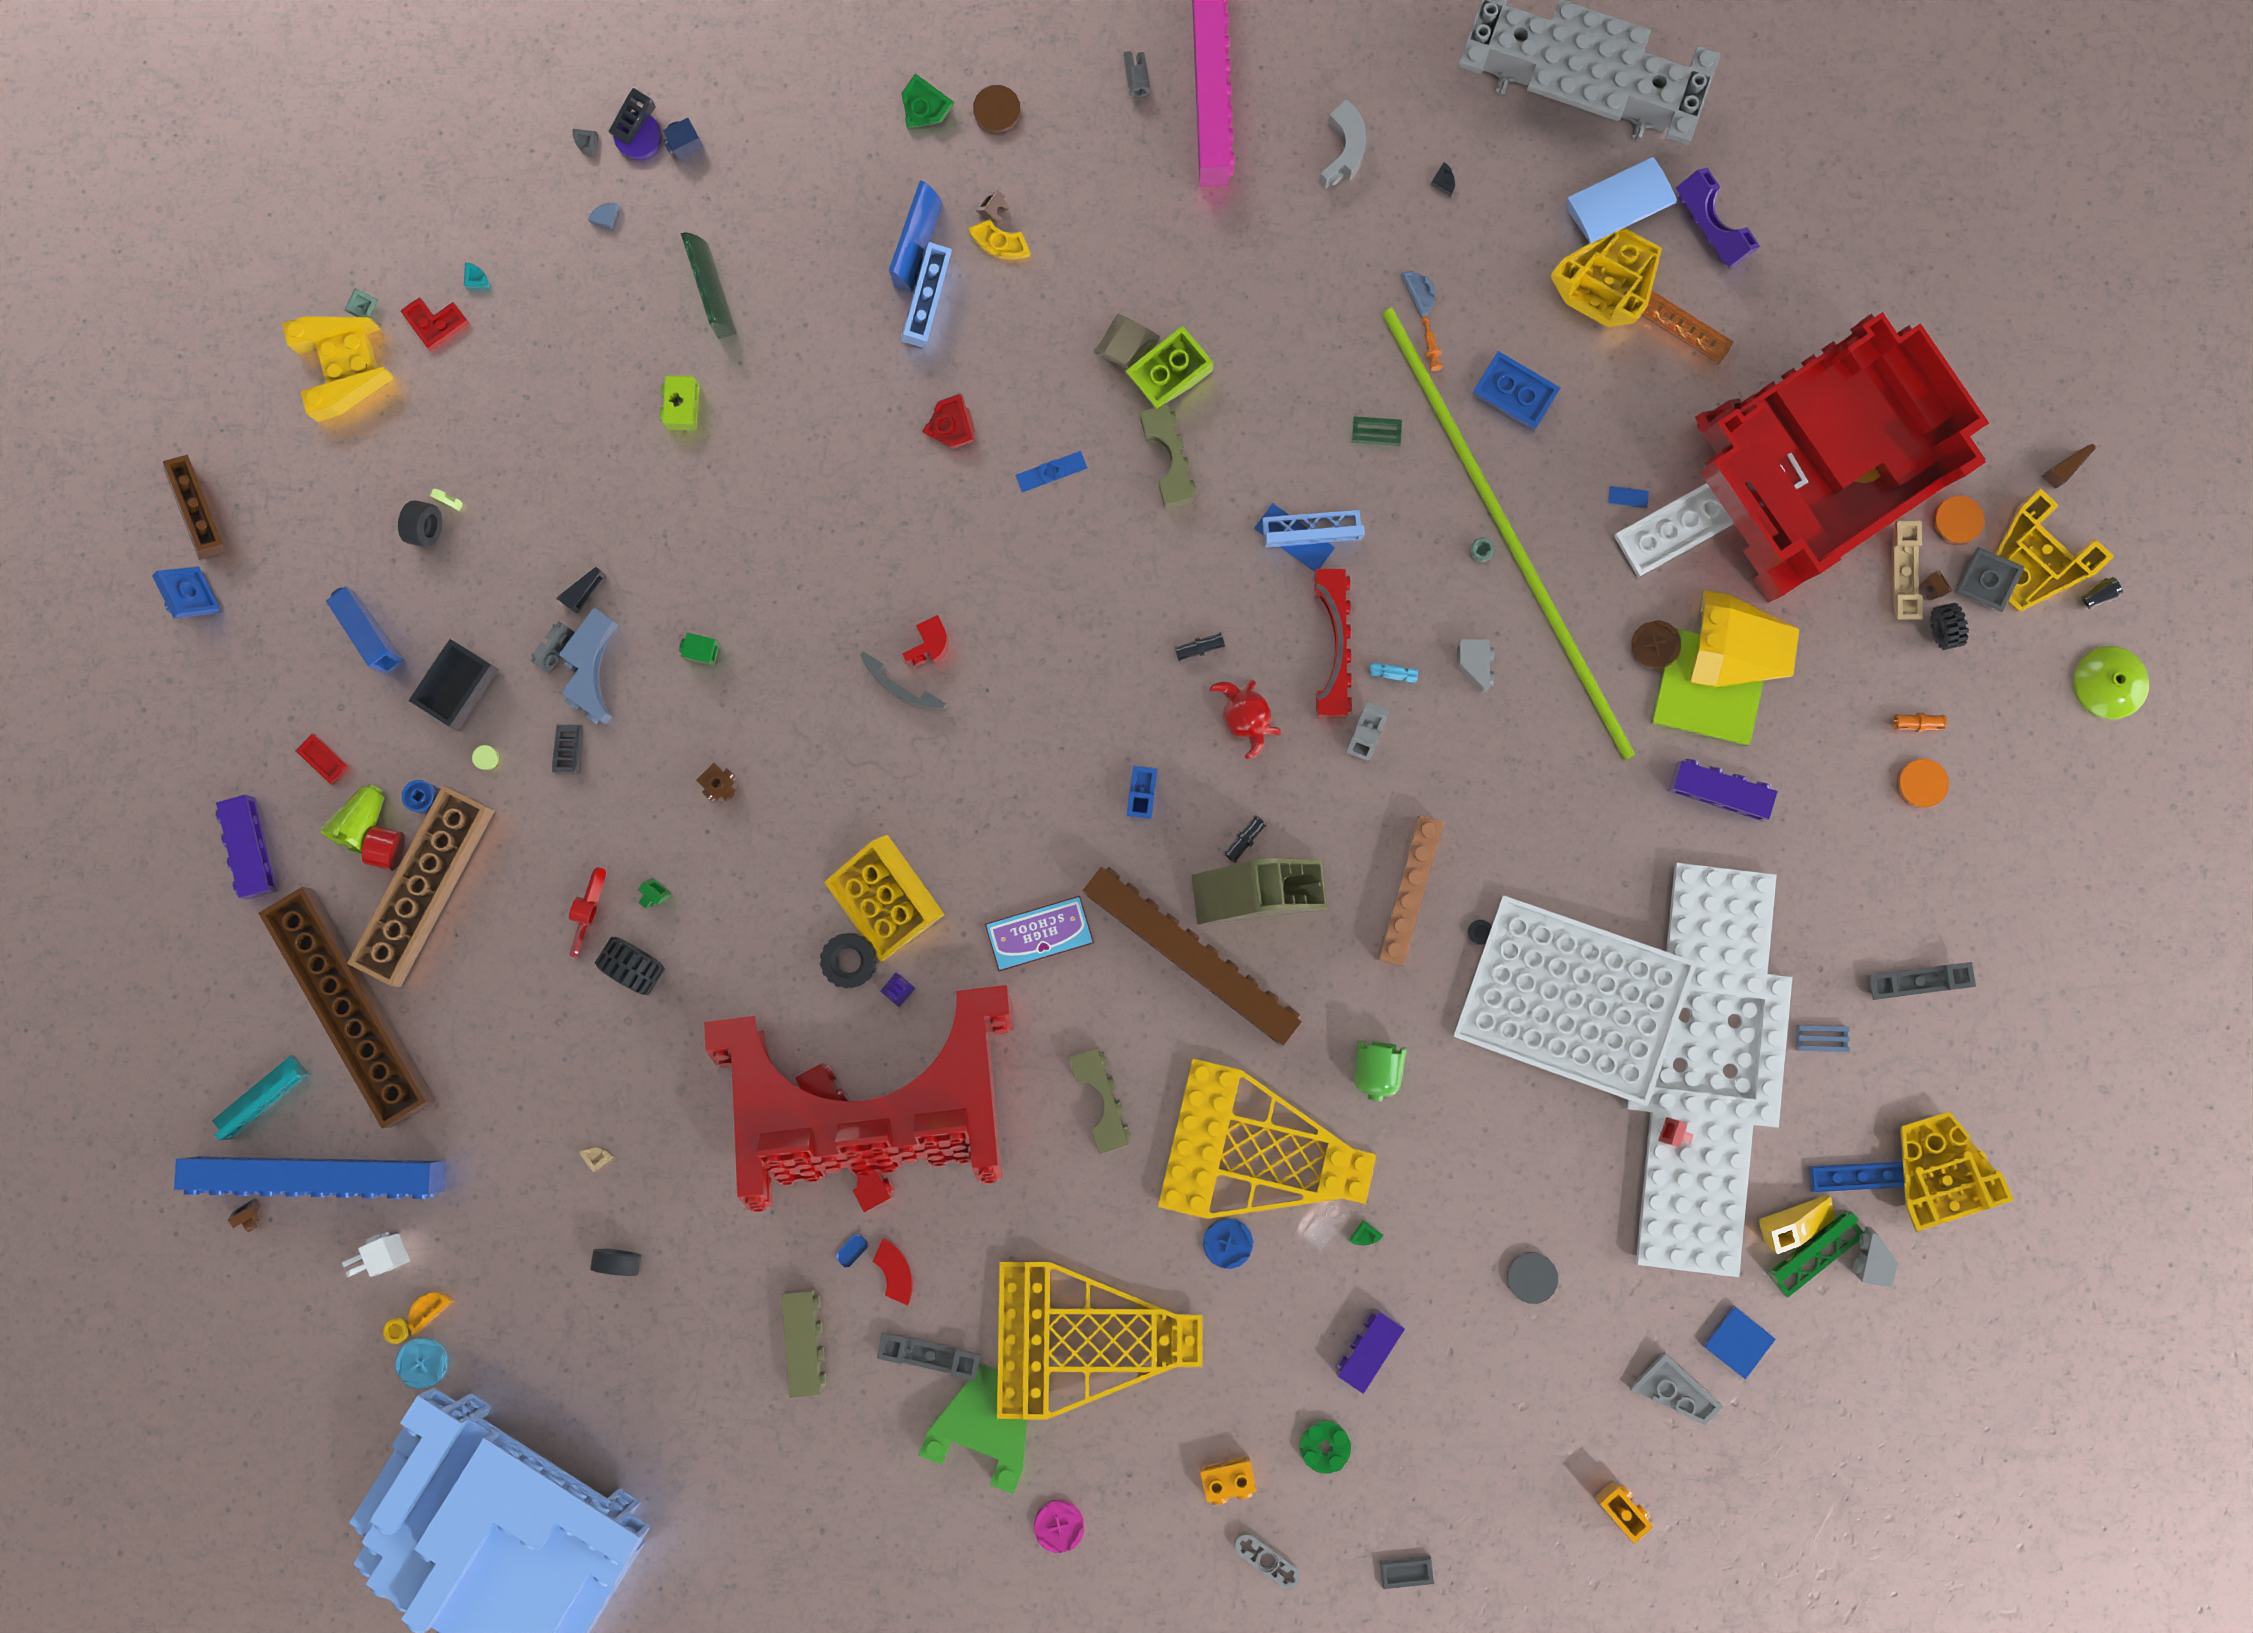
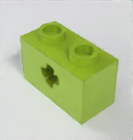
M665 375V383L661 384V397L664 398V405L660 407L659 418L667 430H697L699 382L695 376ZM678 400H682V401H683L682 404L679 402V405H680V406H677V407H676V406L674 405L675 402L678 404Z

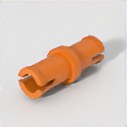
M1916 713L1915 715L1895 714V717H1893L1894 730L1924 732V730L1944 731L1947 728L1946 715Z

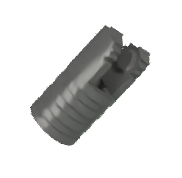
M1131 51L1124 52L1123 58L1130 96L1143 97L1148 95L1151 89L1144 52H1138L1136 57L1137 65H1134Z

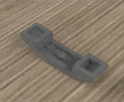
M864 651L861 653L860 656L872 676L896 698L925 710L946 711L948 708L946 703L927 691H924L920 698L916 697L882 675L886 670L883 663Z
M1972 962L1869 975L1873 1000L1976 987Z
M882 1333L877 1359L898 1364L906 1363L949 1373L950 1376L972 1381L976 1380L981 1357L977 1353L953 1346L889 1333Z

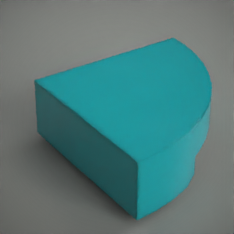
M465 262L464 287L466 289H490V283L486 274L476 265Z

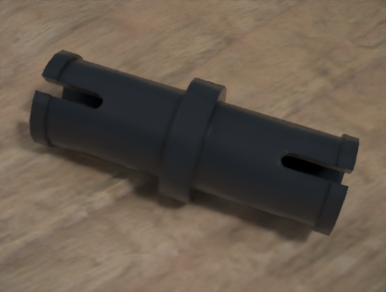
M1219 632L1202 639L1197 637L1193 642L1175 646L1174 648L1180 662L1200 655V657L1205 656L1206 652L1226 646L1222 633Z
M1254 815L1243 831H1239L1236 834L1237 838L1223 854L1229 860L1236 863L1248 847H1252L1254 844L1253 840L1267 826L1266 823Z

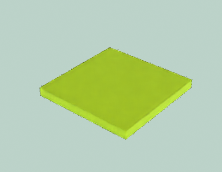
M1677 629L1681 638V652L1678 659L1672 665L1663 669L1651 724L1749 746L1764 681L1721 687L1690 683L1693 659L1697 655L1700 634Z

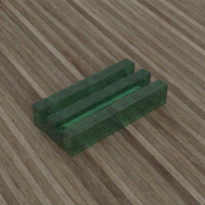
M1353 417L1351 443L1400 446L1402 420ZM1358 424L1396 427V430L1358 428ZM1357 434L1396 436V438L1357 436Z

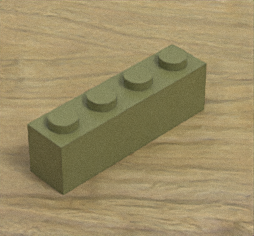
M816 1289L785 1291L781 1296L789 1398L820 1395L824 1391L823 1388L827 1387L826 1372H822L821 1362L825 1361L824 1346H820L819 1336L823 1335L822 1320H818L817 1310H821L820 1295H816Z

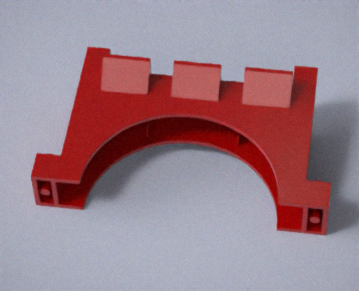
M1007 985L956 991V1012L953 1026L944 1047L933 1063L921 1075L904 1087L887 1095L863 1101H835L821 1098L789 1082L773 1066L766 1046L764 1030L757 1031L755 1016L704 1022L705 1051L716 1066L720 1068L732 1067L737 1197L747 1210L763 1212L767 1207H773L772 1178L776 1183L783 1186L792 1185L795 1181L799 1180L817 1182L820 1178L827 1177L826 1172L835 1173L841 1171V1168L847 1167L856 1176L870 1175V1171L892 1173L896 1171V1168H902V1162L914 1163L918 1159L924 1158L927 1165L931 1164L932 1167H941L946 1165V1162L956 1161L958 1164L971 1162L977 1182L981 1181L983 1184L995 1183L997 1179L1003 1178L989 1033L1005 1034L1008 1030H1014L1012 1005Z

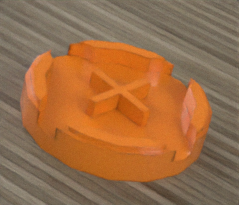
M1962 495L1952 496L1943 501L1935 510L1933 517L1934 529L1937 534H1940L1947 543L1955 545L1967 544L1977 538L1983 530L1985 522L1984 513L1980 505L1970 497Z
M1917 759L1907 763L1901 769L1897 778L1900 796L1909 805L1916 808H1929L1939 804L1946 797L1949 790V778L1945 769L1939 763L1930 759Z

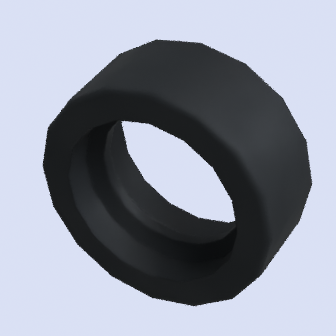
M594 1249L590 1270L609 1275L637 1276L639 1274L641 1254L615 1249Z

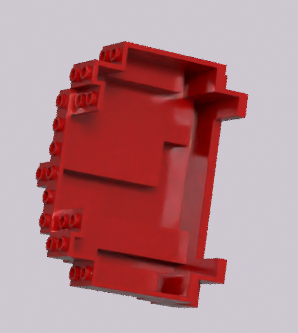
M1883 312L1876 317L1871 313L1850 329L1852 334L1838 344L1832 341L1821 349L1823 354L1817 358L1814 354L1801 362L1802 368L1797 371L1794 368L1790 369L1781 376L1783 379L1781 382L1775 384L1772 381L1755 395L1753 394L1741 402L1742 408H1737L1736 410L1732 408L1729 411L1727 409L1707 424L1709 429L1703 435L1716 454L1704 462L1706 467L1700 471V474L1749 544L1742 551L1758 573V575L1752 578V581L1767 603L1784 596L1803 582L1823 573L1841 560L1840 557L1944 487L1967 476L1986 463L1985 457L1970 436L1990 423L1921 323L1914 328L1908 325L1897 333ZM1790 453L1793 454L1808 480L1807 484L1798 489L1794 485L1801 480L1787 457ZM1874 468L1880 474V477L1872 482H1855Z

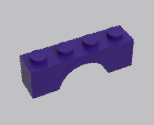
M1708 168L1698 169L1676 187L1679 193L1678 197L1692 212L1691 216L1694 222L1704 230L1706 240L1711 245H1714L1718 251L1720 261L1728 267L1736 266L1758 250L1760 245L1748 227L1732 229L1725 226L1719 220L1715 211V200L1721 187Z

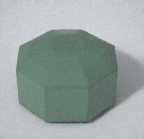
M1482 537L1474 540L1469 551L1472 559L1482 563L1491 559L1495 549L1491 540Z

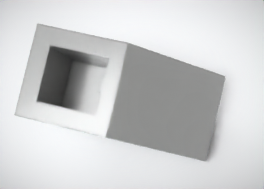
M1460 639L1457 643V669L1481 693H1486L1494 683V672L1490 671V662L1494 660V647H1490V640Z
M1865 1226V1231L1859 1238V1258H1856L1854 1261L1855 1275L1864 1283L1893 1288L1898 1263L1880 1236L1871 1227Z

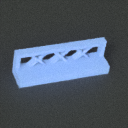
M1360 510L1262 518L1265 548L1362 540L1365 535L1364 525H1361ZM1344 517H1354L1355 526L1342 527L1339 523ZM1320 519H1327L1333 524L1332 528L1318 529L1315 525ZM1296 521H1303L1309 526L1307 530L1297 531L1290 527ZM1268 523H1279L1285 530L1283 532L1269 533Z

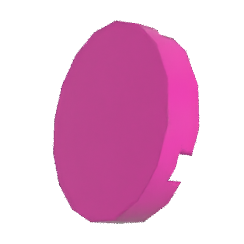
M1052 1500L1044 1504L1037 1512L1034 1521L1036 1539L1045 1550L1053 1553H1062L1074 1549L1081 1541L1084 1533V1518L1080 1510L1073 1503L1066 1500Z

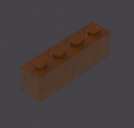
M184 455L164 460V472L198 559L201 560L223 554V543L189 456Z

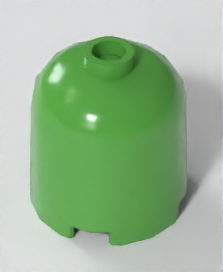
M1357 1041L1354 1083L1357 1089L1362 1093L1368 1094V1099L1374 1101H1383V1097L1396 1094L1402 1084L1407 1047H1401L1400 1050H1396V1044L1372 1041V1045H1365V1041Z

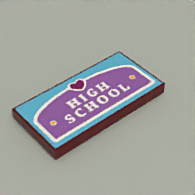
M1080 896L985 924L999 972L1094 944Z

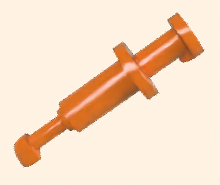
M1422 316L1421 321L1422 324H1425L1426 332L1424 336L1428 350L1425 352L1426 358H1431V371H1439L1443 368L1438 359L1442 352L1440 348H1437L1434 332L1430 331L1429 318Z

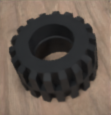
M610 937L594 962L597 968L604 974L641 995H649L665 970L662 963L619 937Z

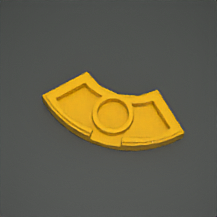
M990 219L968 228L975 243L993 256L1003 259H1021L1031 256L1021 231L1015 233L1003 232L995 227Z

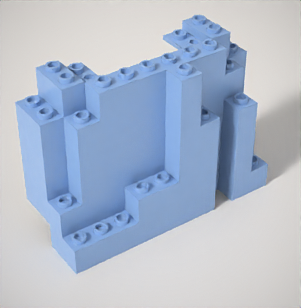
M432 1388L417 1395L400 1422L404 1427L392 1444V1447L395 1448L394 1452L349 1524L354 1526V1530L358 1534L365 1536L361 1542L365 1546L353 1565L359 1568L358 1570L362 1575L370 1577L366 1585L371 1588L373 1594L381 1598H387L393 1602V1606L396 1609L405 1612L401 1620L406 1623L409 1630L415 1633H425L431 1627L437 1633H590L645 1544L643 1538L651 1526L633 1515L640 1501L620 1488L610 1497L606 1498L483 1419V1417L487 1416L492 1406L473 1394L454 1401L436 1388Z

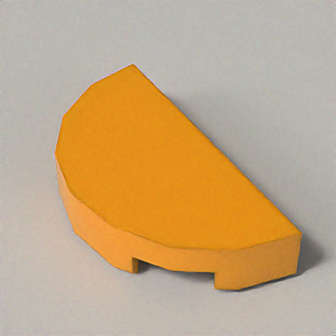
M440 1292L427 1293L417 1298L409 1308L408 1328L412 1335H416L454 1300L447 1294Z

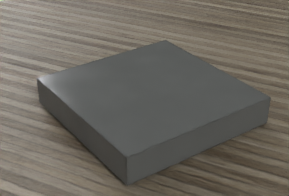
M1977 547L1954 593L1996 611L2003 612L2025 567Z

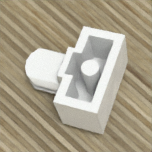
M389 1232L366 1239L367 1245L358 1248L360 1255L341 1264L345 1268L363 1260L364 1264L345 1272L346 1276L350 1277L367 1269L369 1276L373 1277L409 1262L410 1259L399 1233L390 1235Z

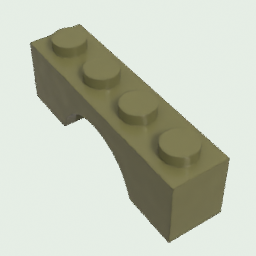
M1168 404L1158 409L1151 408L1140 411V421L1146 441L1161 445L1171 457L1172 465L1169 472L1159 480V490L1165 510L1193 503V495L1197 494L1194 480L1189 481L1187 472L1191 470L1188 458L1182 456L1181 449L1184 448L1181 434H1176L1174 426L1178 425L1175 411L1170 412Z
M1098 1048L1069 1057L1076 1081L1094 1086L1100 1092L1104 1101L1103 1117L1092 1129L1099 1154L1128 1145L1127 1139L1132 1137L1127 1123L1122 1125L1119 1116L1124 1114L1120 1100H1114L1112 1094L1116 1087L1112 1075L1108 1077L1106 1075L1104 1067L1108 1066L1104 1051L1099 1053Z

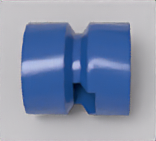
M422 780L411 781L402 791L403 804L411 811L427 815L440 788Z

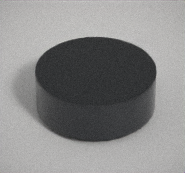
M1485 920L1473 921L1467 929L1469 940L1477 945L1486 944L1492 928L1491 924Z

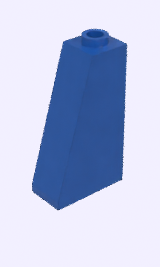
M345 586L332 592L331 597L326 602L369 667L386 674L405 660L353 590Z

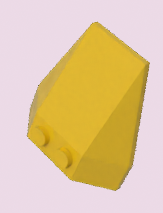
M1622 228L1602 239L1587 244L1563 258L1550 277L1566 305L1606 327L1632 324L1639 319L1648 306L1662 248L1632 231Z
M1703 590L1700 607L1702 622L1697 655L1693 659L1690 683L1721 687L1786 678L1794 675L1799 628L1730 594Z

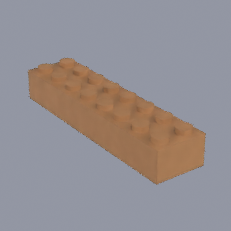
M444 785L441 787L347 964L390 986H402L495 810Z

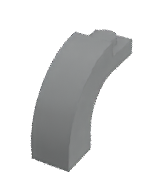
M1348 99L1329 114L1328 125L1340 137L1344 150L1334 162L1320 173L1319 183L1324 189L1330 184L1336 185L1343 175L1350 180L1359 169L1363 159L1367 141L1366 127L1361 114Z

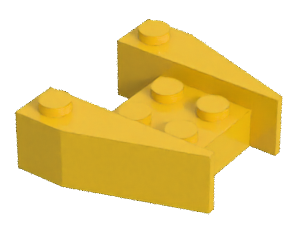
M304 316L282 323L287 345L298 355L317 349L326 384L300 391L306 414L316 422L343 414L394 379V375L384 366L377 367L368 334L380 331L381 329L370 317Z

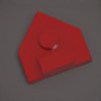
M957 394L938 401L929 423L925 425L922 432L953 449L974 442L973 432H975L970 410L965 405L963 395Z

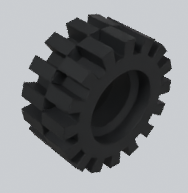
M1954 602L1933 607V610H1931L1932 616H1930V621L1932 622L1930 627L1933 628L1932 635L1936 637L1935 642L1936 644L1938 643V647L1942 648V650L1965 646L1967 644L1966 640L1969 638L1967 635L1969 628H1966L1968 622L1964 619L1966 615L1962 612L1961 606Z

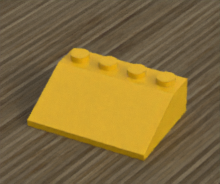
M888 835L871 841L824 881L861 935L866 937L869 942L871 941L880 962L887 959L945 915Z

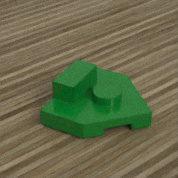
M916 73L901 93L906 115V127L908 129L941 123L954 105L950 98Z

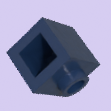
M689 118L680 122H672L666 129L662 130L667 138L663 140L669 154L674 152L678 160L703 148Z

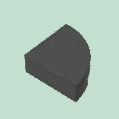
M573 129V138L578 148L584 154L595 158L598 133L596 131Z

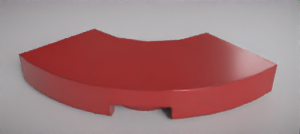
M883 1238L872 1262L881 1268L886 1277L887 1288L885 1296L908 1306L913 1292V1277L910 1266L902 1251L891 1241Z

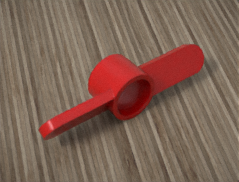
M596 867L592 871L584 898L576 897L570 908L569 920L579 923L570 949V957L573 958L578 956L586 928L592 924L597 913L598 899L606 877V870L601 867Z

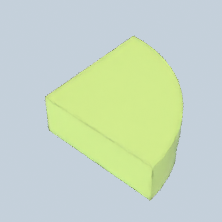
M433 488L430 497L435 501L460 511L463 503L460 500L446 495L445 492Z

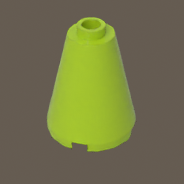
M369 784L368 787L361 786L322 826L320 833L338 845L342 844L349 847L347 850L362 855L365 837L370 828L376 826L385 799L381 795L383 791L372 784Z

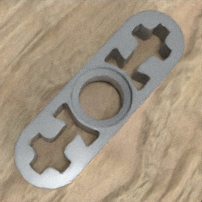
M1242 1532L1236 1537L1235 1549L1239 1556L1285 1589H1292L1298 1585L1300 1574L1298 1568L1250 1532ZM1250 1539L1251 1546L1255 1550H1258L1259 1546L1262 1547L1257 1552L1255 1559L1251 1558L1254 1556V1552L1250 1549L1241 1550L1242 1544L1240 1542L1242 1540L1246 1542ZM1269 1553L1273 1555L1275 1561L1272 1566L1264 1567L1260 1564V1558L1263 1554ZM1280 1561L1283 1563L1280 1565L1282 1570H1284L1287 1573L1290 1570L1293 1571V1580L1287 1579L1286 1582L1283 1581L1284 1576L1278 1570L1276 1571V1575L1273 1574V1572L1278 1568Z

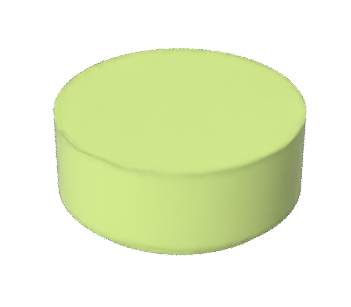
M482 745L474 750L472 761L481 770H492L499 762V754L494 748Z

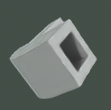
M1366 701L1346 753L1370 761L1390 709Z

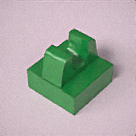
M652 878L643 882L638 888V891L643 894L638 903L647 909L649 906L652 907L654 904L659 905L667 901L672 893Z

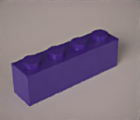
M1685 759V761L1682 760L1676 763L1668 792L1761 822L1770 819L1778 791L1771 789L1770 784L1764 782H1756L1754 784L1748 782L1745 776L1739 774L1726 775L1723 774L1724 770L1713 766L1705 768L1699 766L1700 762L1692 759Z
M241 795L216 802L218 809L216 810V818L222 826L223 834H221V840L228 851L227 865L233 873L234 881L232 886L235 894L238 895V898L249 900L277 892L255 797Z

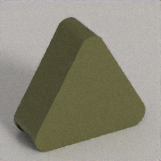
M1266 858L1191 875L1197 925L1328 910L1329 904H1327L1322 868V865H1324L1323 860Z

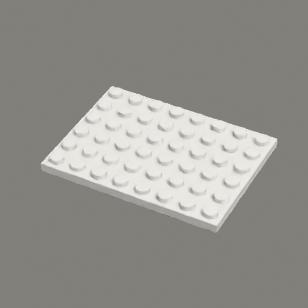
M1503 895L1453 1037L1648 1106L1697 962Z

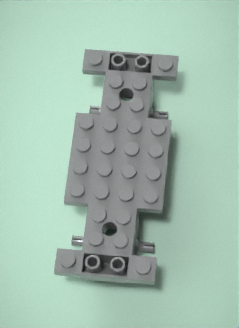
M1481 0L1458 67L1481 74L1482 70L1494 74L1500 78L1495 89L1497 93H1499L1501 85H1503L1500 94H1505L1508 82H1519L1524 85L1529 83L1527 90L1618 122L1621 118L1627 119L1635 125L1631 138H1636L1637 141L1642 139L1645 128H1653L1664 132L1665 128H1668L1665 138L1686 145L1690 144L1721 53L1697 46L1690 67L1644 52L1651 33L1650 29L1565 0L1558 1L1552 20L1506 5L1507 0Z

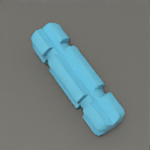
M1372 662L1370 665L1369 674L1371 676L1379 677L1383 675V678L1401 681L1406 679L1407 682L1413 683L1418 678V670L1408 667V669H1405L1403 666L1382 665L1379 662Z

